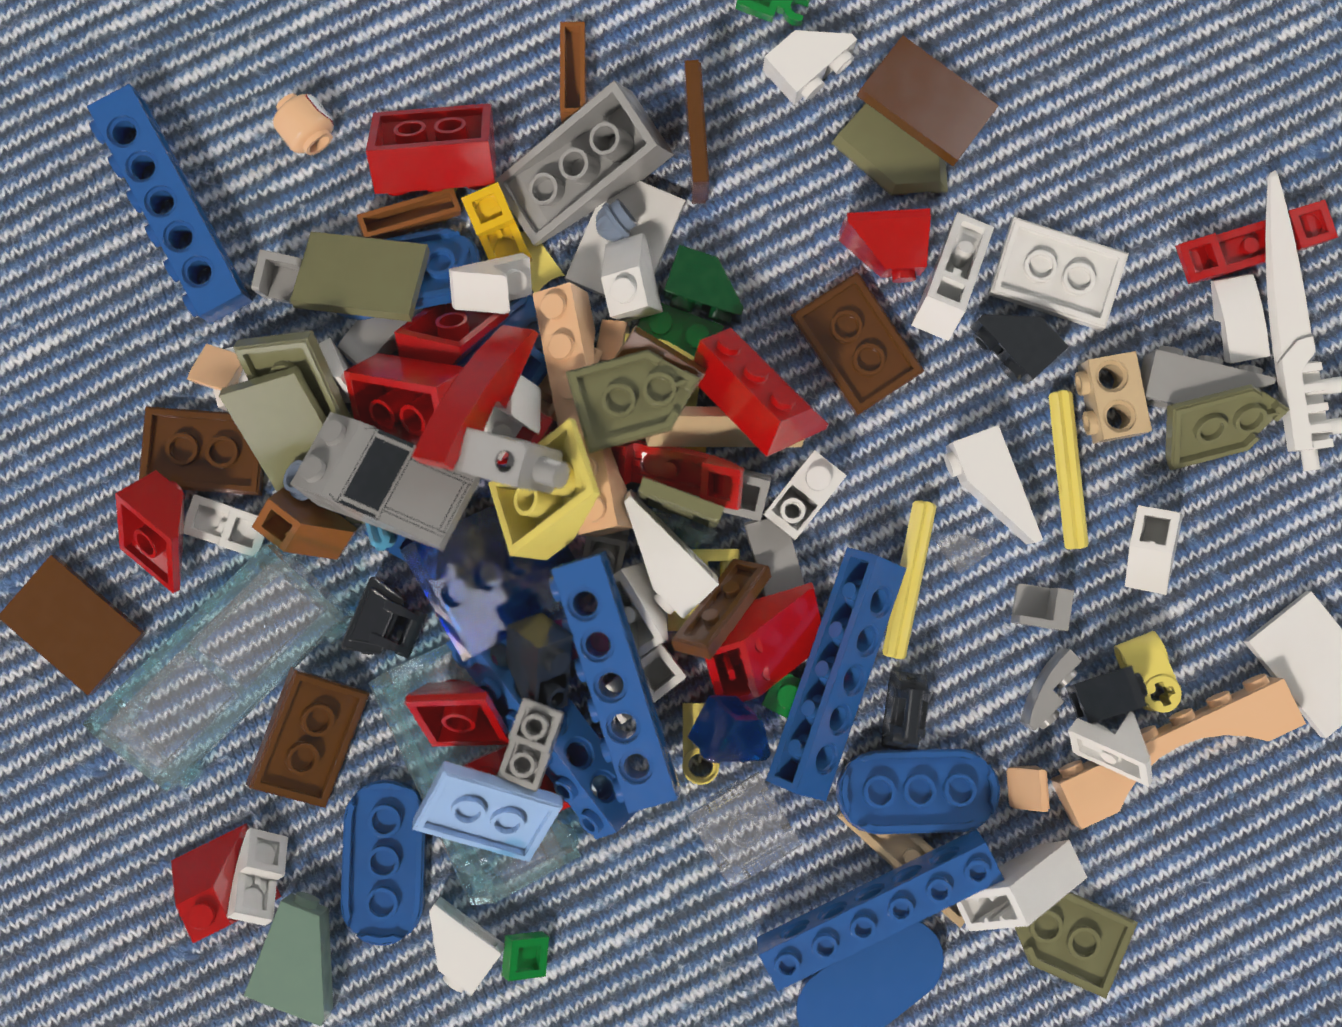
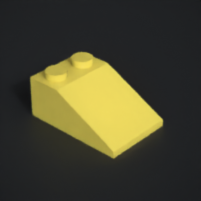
M571 418L567 419L538 443L562 452L561 462L566 463L570 471L568 481L564 487L560 489L555 488L551 493L515 488L494 481L488 483L510 556L548 560L575 539L600 494L576 420Z

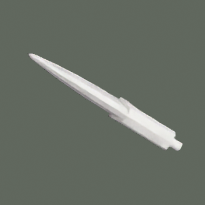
M1275 170L1268 177L1266 202V281L1270 333L1280 402L1290 409L1283 416L1288 452L1300 451L1303 471L1320 469L1318 449L1334 447L1333 439H1330L1329 435L1342 434V417L1327 419L1326 411L1329 410L1328 402H1324L1323 395L1342 393V377L1321 379L1322 362L1309 361L1316 352L1314 337L1311 333L1305 290L1290 217L1279 176Z

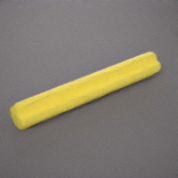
M1059 390L1049 394V407L1064 546L1069 550L1088 547L1089 542L1073 394L1069 390Z
M917 500L912 504L900 566L907 569L888 621L882 651L883 655L887 657L905 659L907 655L936 513V505L931 502Z

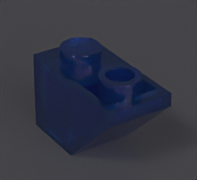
M709 695L687 736L700 749L699 753L701 756L717 764L721 762L747 763L748 761H767L771 752L763 720L737 696Z

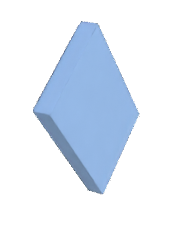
M444 761L413 818L412 830L530 862L562 809L563 796L542 789L533 791L498 776Z

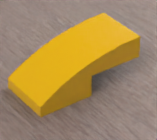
M498 182L461 198L488 260L524 253L530 257V262L533 261Z

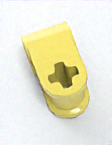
M1151 631L1115 645L1114 653L1120 668L1132 666L1134 673L1138 672L1145 682L1147 697H1144L1147 706L1143 707V709L1165 713L1177 708L1181 702V688L1169 663L1165 646L1155 631ZM1156 687H1163L1164 693L1159 695L1160 701L1151 699V694L1156 692Z

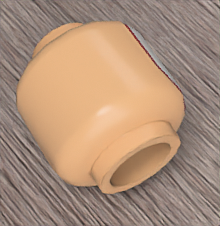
M291 93L278 102L276 106L278 111L274 115L273 125L293 152L314 155L330 144L333 138L331 133L334 129V123L331 116L316 97L311 94H300L297 96L295 93Z

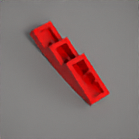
M502 325L476 351L452 382L428 421L411 457L421 464L453 471L461 453L466 429L484 431L494 406L507 408L538 337V333L533 329Z

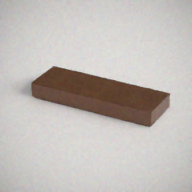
M733 559L718 578L719 585L698 604L672 638L674 650L711 660L772 577L769 566Z

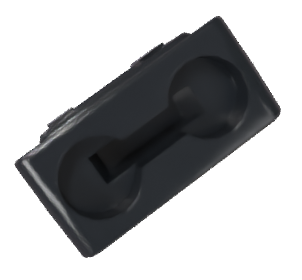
M371 577L344 635L341 647L345 650L357 651L367 655H380L381 653L383 655L387 651L386 649L409 659L428 614L406 606L407 599L405 595L381 577ZM400 616L409 618L400 640L397 641L391 638Z
M895 670L890 672L882 727L881 745L883 747L918 750L919 742L922 738H925L926 716L931 693L926 685L927 675Z

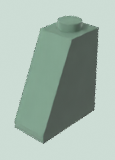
M296 892V895L291 893L281 900L244 996L322 1026L333 1010L329 908L320 905V899L314 895L305 892Z

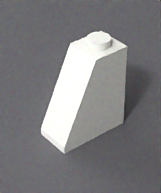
M1070 840L1039 844L999 866L1005 880L956 903L969 931L1029 926L1082 883L1087 876Z

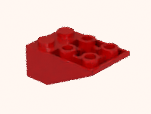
M812 582L755 599L712 659L704 658L720 709L760 697L809 658L821 623Z

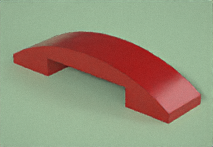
M1326 200L1288 211L1297 252L1338 238ZM1266 220L1217 235L1213 233L1176 245L1175 247L1188 284L1210 280L1266 263Z
M642 440L611 447L625 485L630 482L641 484L643 477L687 494L699 496L701 499L728 509L739 510L741 508L744 468L733 462L683 447H648L646 441Z

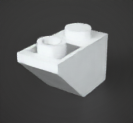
M795 30L765 56L763 72L795 105L803 97L809 100L815 96L825 83L822 81L832 71L836 74L841 73L853 61L854 56L852 54L857 39L851 33Z
M814 450L763 515L796 540L847 475Z
M1138 505L1129 547L1125 587L1167 595L1183 518L1181 513Z
M663 643L640 658L654 702L687 677L685 671ZM619 675L605 685L607 689L614 692L621 691L624 687L623 680ZM626 713L616 715L621 724L632 718L631 715Z

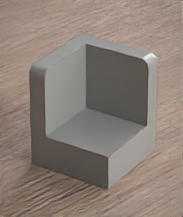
M260 249L251 289L265 299L292 304L290 299L302 259Z
M1017 584L1010 623L1057 631H1068L1074 590Z

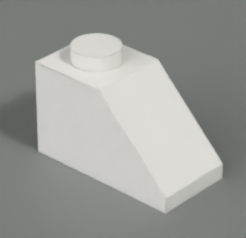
M641 233L606 244L601 280L609 316L620 321L630 322L663 312L646 235Z
M643 562L621 569L614 574L640 658L668 640L666 611L654 599L657 593L653 590Z
M440 896L429 911L438 971L444 974L443 980L452 989L461 993L465 990L472 995L502 954L504 943Z

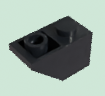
M983 314L970 326L975 332L973 338L976 343L988 353L993 351L1003 362L1000 366L1004 373L1015 382L1020 380L1023 385L1036 378L1069 347L1042 317Z
M542 612L507 625L506 662L522 700L525 697L558 710L568 706L573 635Z
M1132 666L1066 687L1076 717L1088 723H1094L1147 706L1144 697H1147L1145 682L1138 672L1134 673Z

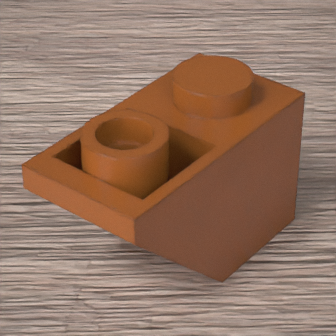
M285 487L267 499L252 525L253 529L284 552L335 560L341 557L358 530L338 513L320 507L310 499L298 500L292 497L290 491L286 490Z

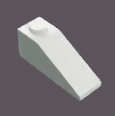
M957 212L923 292L911 326L949 341L966 311L994 229L993 226Z
M999 425L959 439L946 446L948 453L944 455V460L952 477L957 476L960 484L1026 545L1043 540Z
M630 490L625 495L624 503L653 590L657 593L654 599L668 614L671 615L675 611L684 619L719 585L718 576Z

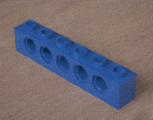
M129 83L88 105L87 108L93 118V121L89 123L90 128L101 144L106 143L112 155L107 157L116 175L120 179H126L130 187L126 195L134 209L138 213L143 212L149 222L145 226V231L152 243L157 248L162 247L168 259L163 261V264L170 277L175 282H181L186 292L182 296V300L193 317L199 316L212 324L253 302L144 97ZM136 131L135 139L131 143L124 145L126 135ZM155 165L153 175L147 179H142V173L145 168ZM173 199L172 209L166 214H161L162 204L166 200ZM192 233L191 244L184 249H179L181 237ZM204 268H211L209 280L204 284H198L197 276L199 272Z
M847 547L766 781L794 794L826 802L907 568L878 555Z
M603 551L556 566L551 569L553 577L549 578L550 590L556 602L561 601L566 617L562 618V627L573 635L572 642L574 641L579 656L575 658L576 672L582 683L587 681L591 698L587 699L588 709L593 722H600L604 738L600 739L601 750L607 763L612 762L617 777L613 778V787L619 803L625 802L628 813L677 800L681 787L607 552ZM581 591H588L595 595L598 601L596 611L587 612L579 606L578 595ZM594 632L606 634L610 639V650L600 652L594 649L590 641L591 634ZM615 673L619 675L623 680V690L614 692L607 689L603 682L604 674ZM621 713L631 715L635 719L636 729L633 731L620 729L616 723V715ZM632 754L643 755L648 760L649 768L644 771L633 769L629 764L628 756Z
M497 604L478 616L448 640L446 644L452 651L456 663L467 670L479 688L488 693L497 711L502 716L504 724L511 732L522 698L516 691L515 681L506 662L507 625L512 622ZM490 653L496 657L498 665L492 661ZM568 697V706L558 709V711L564 712V716L545 774L554 784L555 792L562 795L563 800L577 814L583 829L592 834L595 839L617 833L636 812L628 813L625 802L619 803L613 787V778L617 777L613 763L605 761L601 750L600 738ZM566 752L570 754L572 764L569 762ZM592 785L596 789L597 797L594 795L592 791Z
M975 829L756 937L758 955L777 991H780L1005 879L979 831Z

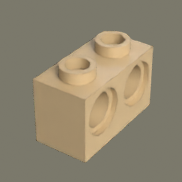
M1136 351L1089 359L1077 366L1078 372L1075 373V386L1079 396L1084 397L1086 411L1083 412L1082 416L1083 426L1086 434L1091 435L1093 444L1140 436L1152 431ZM1101 369L1107 370L1112 374L1114 379L1112 389L1106 388L1100 383L1099 372ZM1109 409H1114L1120 414L1122 422L1119 429L1112 427L1108 423L1107 412Z

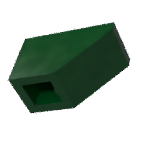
M679 245L664 289V299L670 300V306L688 313H692L693 308L709 313L708 318L720 324L730 325L731 321L740 323L744 307L719 258Z

